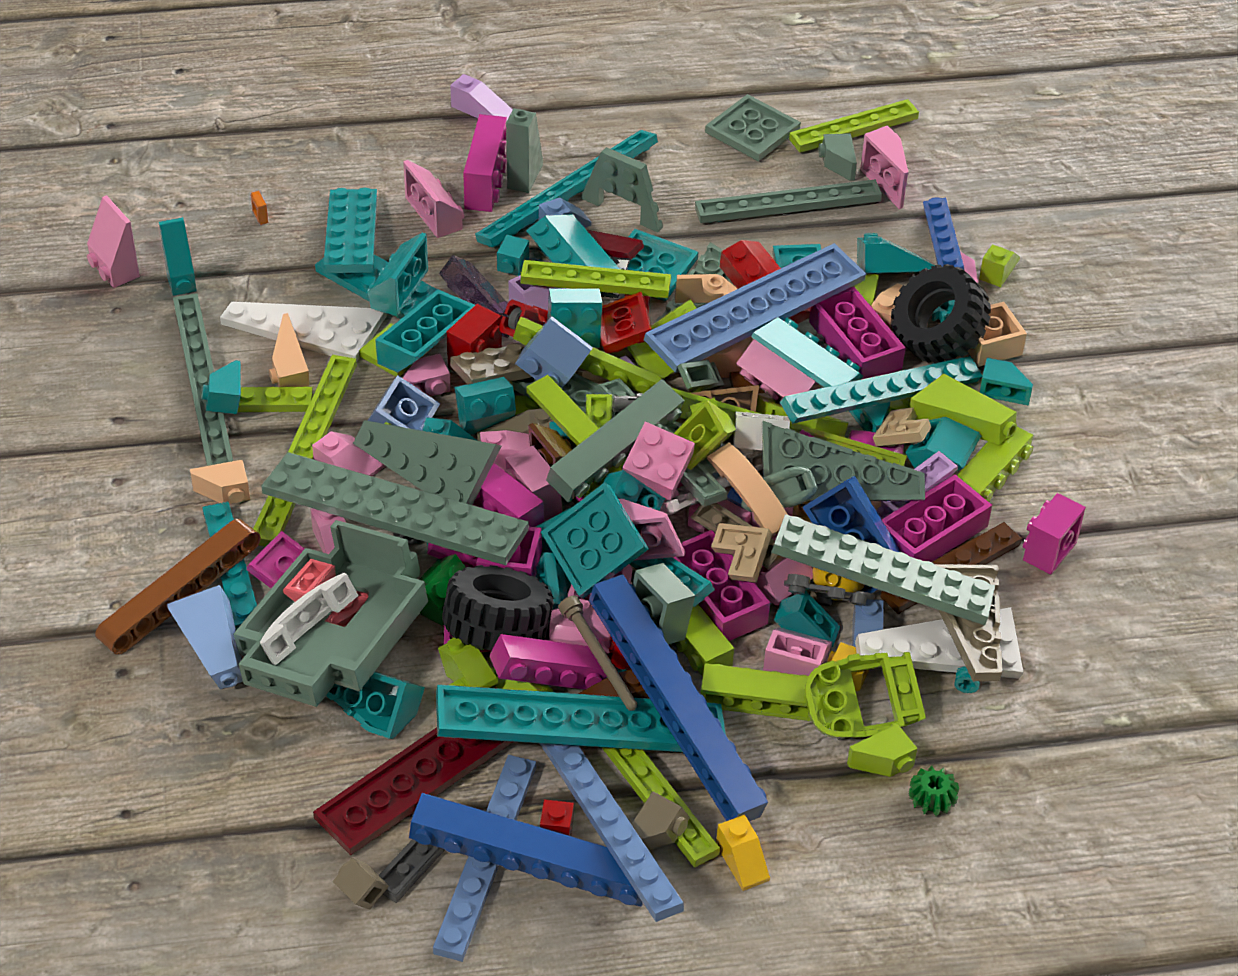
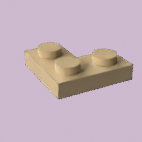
M914 408L891 410L873 436V440L876 446L887 445L892 447L902 443L917 444L924 440L931 429L928 419L915 420L917 415Z
M719 523L711 548L717 553L734 554L728 572L732 580L757 583L772 533L768 528Z

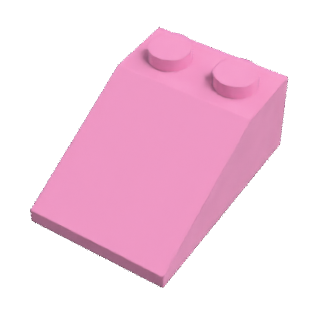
M885 126L864 135L860 170L870 180L876 179L880 191L898 209H902L905 199L908 168L901 138L890 127Z
M106 195L102 197L87 242L89 251L87 259L92 268H97L101 278L104 281L107 280L113 288H116L140 277L131 221Z
M618 499L649 548L635 560L685 555V550L667 513L625 499Z

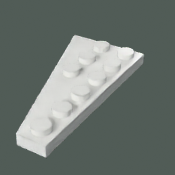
M231 302L220 316L221 325L277 340L282 316L288 313L301 348L328 356L333 354L355 358L357 362L360 358L359 350L373 338L387 317V313L371 308Z
M1011 607L1000 609L1001 677L1020 679L1023 674L1012 610ZM943 619L861 633L857 635L855 640L856 653L860 655L888 653V657L902 656L904 652H910L914 669L956 673L958 668L965 666Z

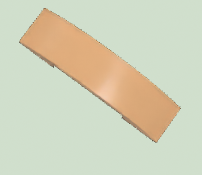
M727 443L708 455L707 459L719 475L728 480L754 513V519L761 528H768L772 533L771 537L778 534L784 516L788 514L754 466L731 443Z

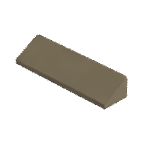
M718 503L705 507L700 504L690 517L709 531L712 530L715 534L719 523L753 527ZM772 538L770 539L762 564L768 570L786 559V557L771 553L775 540Z

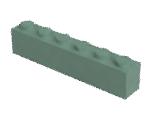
M661 379L551 466L546 481L567 502H570L576 496L581 498L589 490L593 482L599 483L607 476L608 470L611 467L615 466L618 468L625 462L645 421L664 429L665 424L668 422L672 424L681 416L682 412L680 410L685 400Z

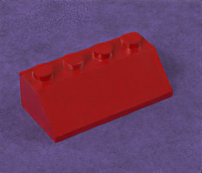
M740 240L721 251L719 267L738 289L781 269L761 243L757 241ZM811 307L789 317V319L796 324H800L810 317Z

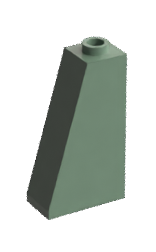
M513 108L506 122L507 189L529 193L543 166L537 116L534 112Z

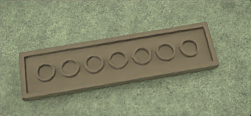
M600 336V348H596V349L605 352L604 349H603V346H602V341H601V336ZM509 344L506 347L496 349L486 348L479 353L465 352L459 356L451 357L450 366L466 384L505 377L509 382L532 377L515 364L526 346L523 344ZM627 347L619 352L609 353L617 358L623 356L633 358Z

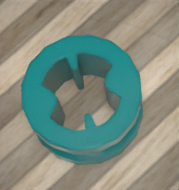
M966 666L956 670L954 686L957 690L963 693H974L979 689L980 681H972Z

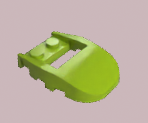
M904 652L902 656L888 657V653L848 655L845 659L819 665L810 673L806 681L805 699L811 721L822 734L830 738L869 737L896 724L903 728L926 719L910 652ZM882 667L894 721L864 726L851 672Z

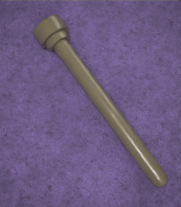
M576 595L565 598L558 605L559 611L564 618L574 622L626 708L634 711L637 708V702L584 619L583 605Z

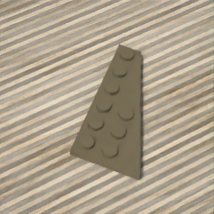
M935 564L936 566L955 570L963 575L974 579H981L995 585L990 612L985 626L941 610L938 611L972 681H1000L1002 675V651L1000 650L1001 633L999 632L1000 597L998 596V565Z

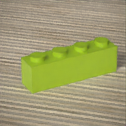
M1017 427L1015 434L1007 438L1000 445L987 442L957 476L990 502L996 489H1002L1007 477L1010 474L1014 475L1022 460H1027L1032 454L1033 446H1031L1033 434Z
M699 604L692 607L685 640L674 643L678 651L686 655L693 670H698L702 677L705 663L733 666L734 647Z
M705 663L701 695L704 696L707 703H719L722 706V710L811 721L805 699L807 675Z

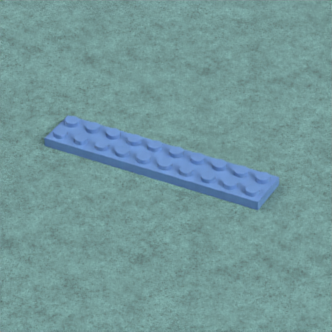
M834 243L646 332L644 341L676 373L679 371L677 367L679 364L701 361L752 336L755 331L777 317L785 320L787 317L789 318L864 281L866 273Z

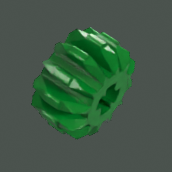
M932 765L928 771L920 768L917 775H913V778H911L908 793L909 799L913 800L914 808H923L924 815L928 811L933 812L936 817L940 811L948 814L951 807H954L957 803L959 783L954 782V774H945L944 767L940 771H936Z

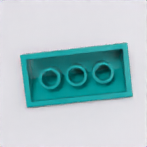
M573 214L544 216L526 230L551 263L620 269Z
M439 289L375 339L377 364L399 372L416 362L447 336L446 331L475 305Z

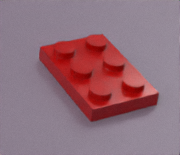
M642 292L602 306L601 341L605 353L619 352L625 347L645 342V333L652 330Z

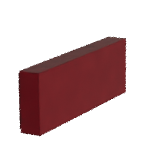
M587 230L609 257L630 258L631 261L644 248L643 241L640 239Z

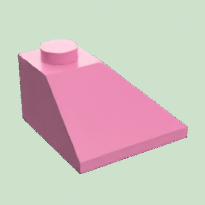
M331 431L312 445L313 459L372 477L386 467L354 445L355 438L351 435Z

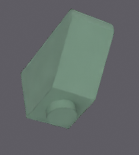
M823 134V143L819 144L818 153L819 158L823 157L824 167L849 181H855L857 161L851 134Z

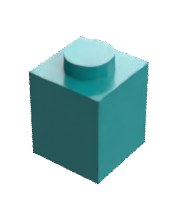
M506 235L497 251V271L520 276L524 260H529V240Z

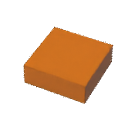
M260 191L251 192L252 211L260 225L268 223L267 205Z

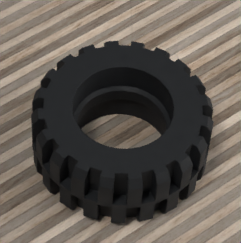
M945 264L943 267L941 265L931 266L929 270L925 268L919 271V275L910 277L908 279L909 283L906 286L903 285L899 290L900 295L895 297L893 302L895 308L891 311V318L893 319L891 325L895 336L917 358L928 363L933 362L936 364L944 362V360H954L958 356L964 357L968 354L967 351L970 348L974 349L979 344L977 341L980 337L983 338L986 333L985 326H989L990 316L988 314L991 313V304L988 302L989 297L983 288L960 267ZM955 300L949 316L937 326L927 328L932 313L940 305Z
M477 565L474 568L466 567L462 571L456 572L449 579L442 620L447 631L454 638L461 639L462 643L466 645L471 644L477 649L492 651L500 634L545 640L548 634L554 598L544 582L540 583L538 578L529 576L526 572H518L508 567L500 568L495 565H490L489 567H484L483 565Z

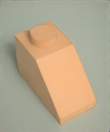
M243 460L190 469L193 491L219 503L229 501V504L250 500Z

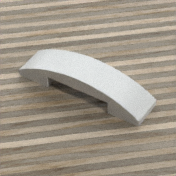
M342 573L315 587L293 603L273 622L260 641L261 646L273 665H277L296 649L294 642L329 612H340L358 597L347 574Z

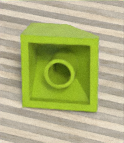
M707 400L673 434L695 443L692 458L687 466L691 470L736 431V428L727 413Z

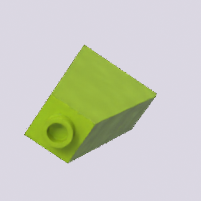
M942 374L910 400V408H914L917 415L915 420H932L948 417L979 432L981 440L998 445L1007 438L1012 437L1017 430L1016 411L946 374Z

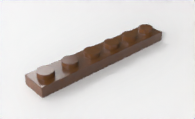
M1003 522L932 563L986 565L1020 546L1022 538ZM881 590L880 597L897 614L917 604V602Z

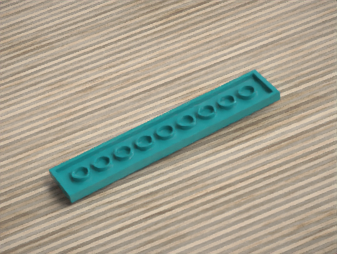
M437 685V737L683 752L650 699L634 698L637 702V708L634 711H630L626 708L620 697ZM707 703V707L713 716L720 721L722 730L726 735L721 704Z

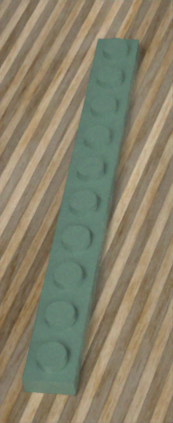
M198 294L173 297L206 465L232 462L233 457L224 415L222 412L206 411V400L201 399L203 384L208 385L209 375L214 372Z

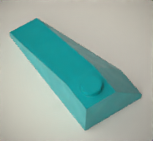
M374 672L360 691L334 684L326 697L344 709L343 711L355 718L366 731L394 739L417 715L425 687Z

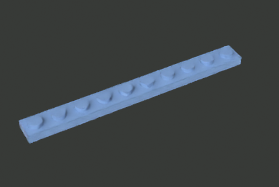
M539 743L655 922L683 912V901L578 745Z

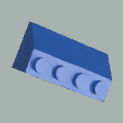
M855 476L803 506L804 511L813 524L826 526L830 530L849 534L857 539L879 544L883 548L895 552H901ZM865 585L861 592L873 593L878 589Z

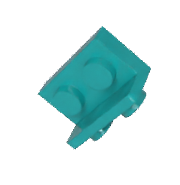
M543 553L536 565L537 578L540 583L544 582L548 589H550L554 598L552 610L558 609L560 602L568 596L565 572L561 565L556 563L553 553Z

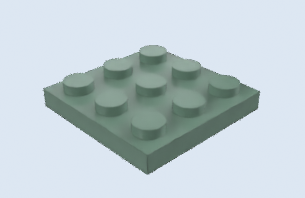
M747 94L705 126V133L759 162L789 138L790 132L800 130L801 122Z

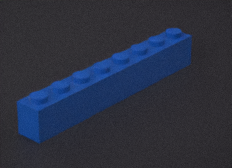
M425 793L421 794L411 820L409 839H413L423 845L430 844L443 848L450 853L467 855L480 862H491L501 865L508 870L528 873L538 879L552 880L569 888L589 891L596 896L613 898L626 905L642 907V900L607 847Z

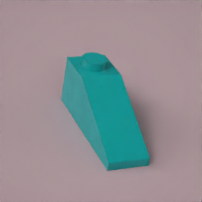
M184 218L159 222L166 274L172 295L196 292L195 274Z

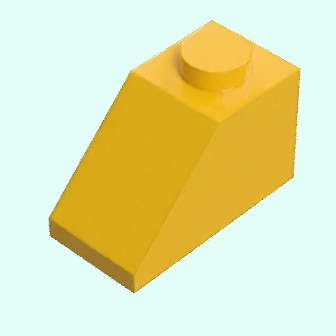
M745 814L718 824L716 843L720 847V853L742 891L770 881L759 838Z

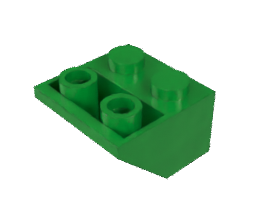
M456 554L438 559L419 579L425 583L428 603L421 610L420 614L443 627L442 614L449 579L459 570L462 571L466 568Z

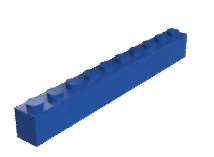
M624 575L594 584L589 598L590 604L725 820L728 821L744 814L749 822L760 818L768 803L764 790L756 784L749 767L742 762L737 754L734 743L728 740L722 730L720 721L713 716L707 707L704 696L699 694L693 685L690 674L685 672L679 663L676 652L665 641L662 630L651 619L648 608L637 597L634 586L629 584Z

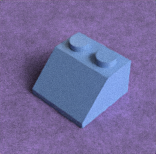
M551 316L524 347L515 364L536 380L549 375L562 389L593 347Z
M397 375L384 392L367 421L382 424L388 422L393 426L423 431L426 417L432 418L440 403Z

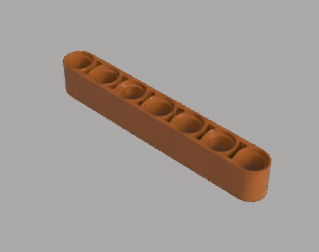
M239 518L232 520L105 619L96 629V638L114 654H123L172 615L167 604L202 592L255 550L260 543V534Z

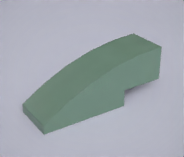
M709 360L682 363L677 366L689 393L712 391L724 385L715 362L710 363Z

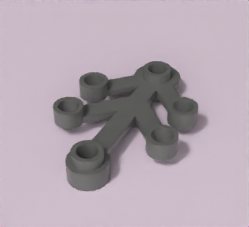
M788 574L787 580L784 581V586L789 587L788 592L794 593V595L805 594V591H807L811 596V592H814L817 595L816 602L819 605L832 606V599L848 601L854 605L865 606L867 599L875 600V595L867 592L857 591L852 593L845 592L843 588L809 584L810 577L804 575Z

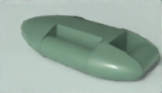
M803 466L787 468L763 478L783 508L794 507L806 502L813 497L818 488L811 470ZM799 476H802L807 488L804 491H801L797 481ZM742 499V507L752 512Z

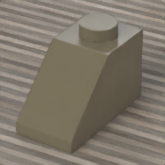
M653 791L631 825L647 849L652 850L674 843L677 837L685 832L690 817L681 806Z

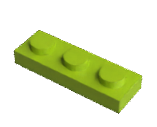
M241 387L237 412H306L313 398V388Z

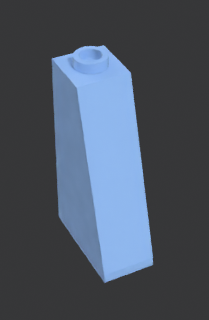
M218 585L167 604L172 616L219 689L233 687L237 683L243 682L239 668L242 656L238 653L234 638L236 628L230 601L221 586Z

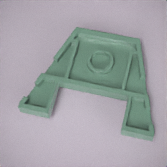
M606 147L599 155L581 195V199L600 206L604 202L605 190L608 193H613L627 201L641 206L640 225L658 233L663 228V223L657 217L659 208L651 195L653 187L647 165Z

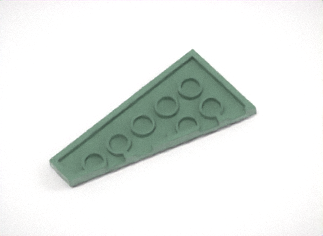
M364 420L353 442L354 445L422 491L473 505L502 447L501 445L366 420Z
M762 421L763 478L791 467L803 466L809 468L818 488L813 497L806 502L815 500L853 476L856 477L870 501L925 500V474L923 472L895 463L892 464L868 454L864 455L852 449ZM802 476L797 477L801 491L806 490L807 488Z

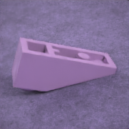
M461 75L450 85L451 107L476 118L479 117V114L503 116L507 117L508 120L513 110L482 81L468 75Z

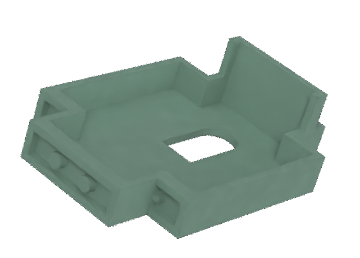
M335 520L330 526L335 546L330 554L305 548L235 631L234 638L238 653L245 656L239 663L243 683L315 707L320 704L334 684L360 691L428 603L425 583L417 579L421 574L417 553L409 551L407 539ZM310 559L335 565L336 576L342 573L347 574L355 590L364 592L369 596L346 627L326 622L325 620L333 611L329 612L294 642L296 649L277 665L271 663L260 644L262 637L273 622L295 603L283 593V589Z

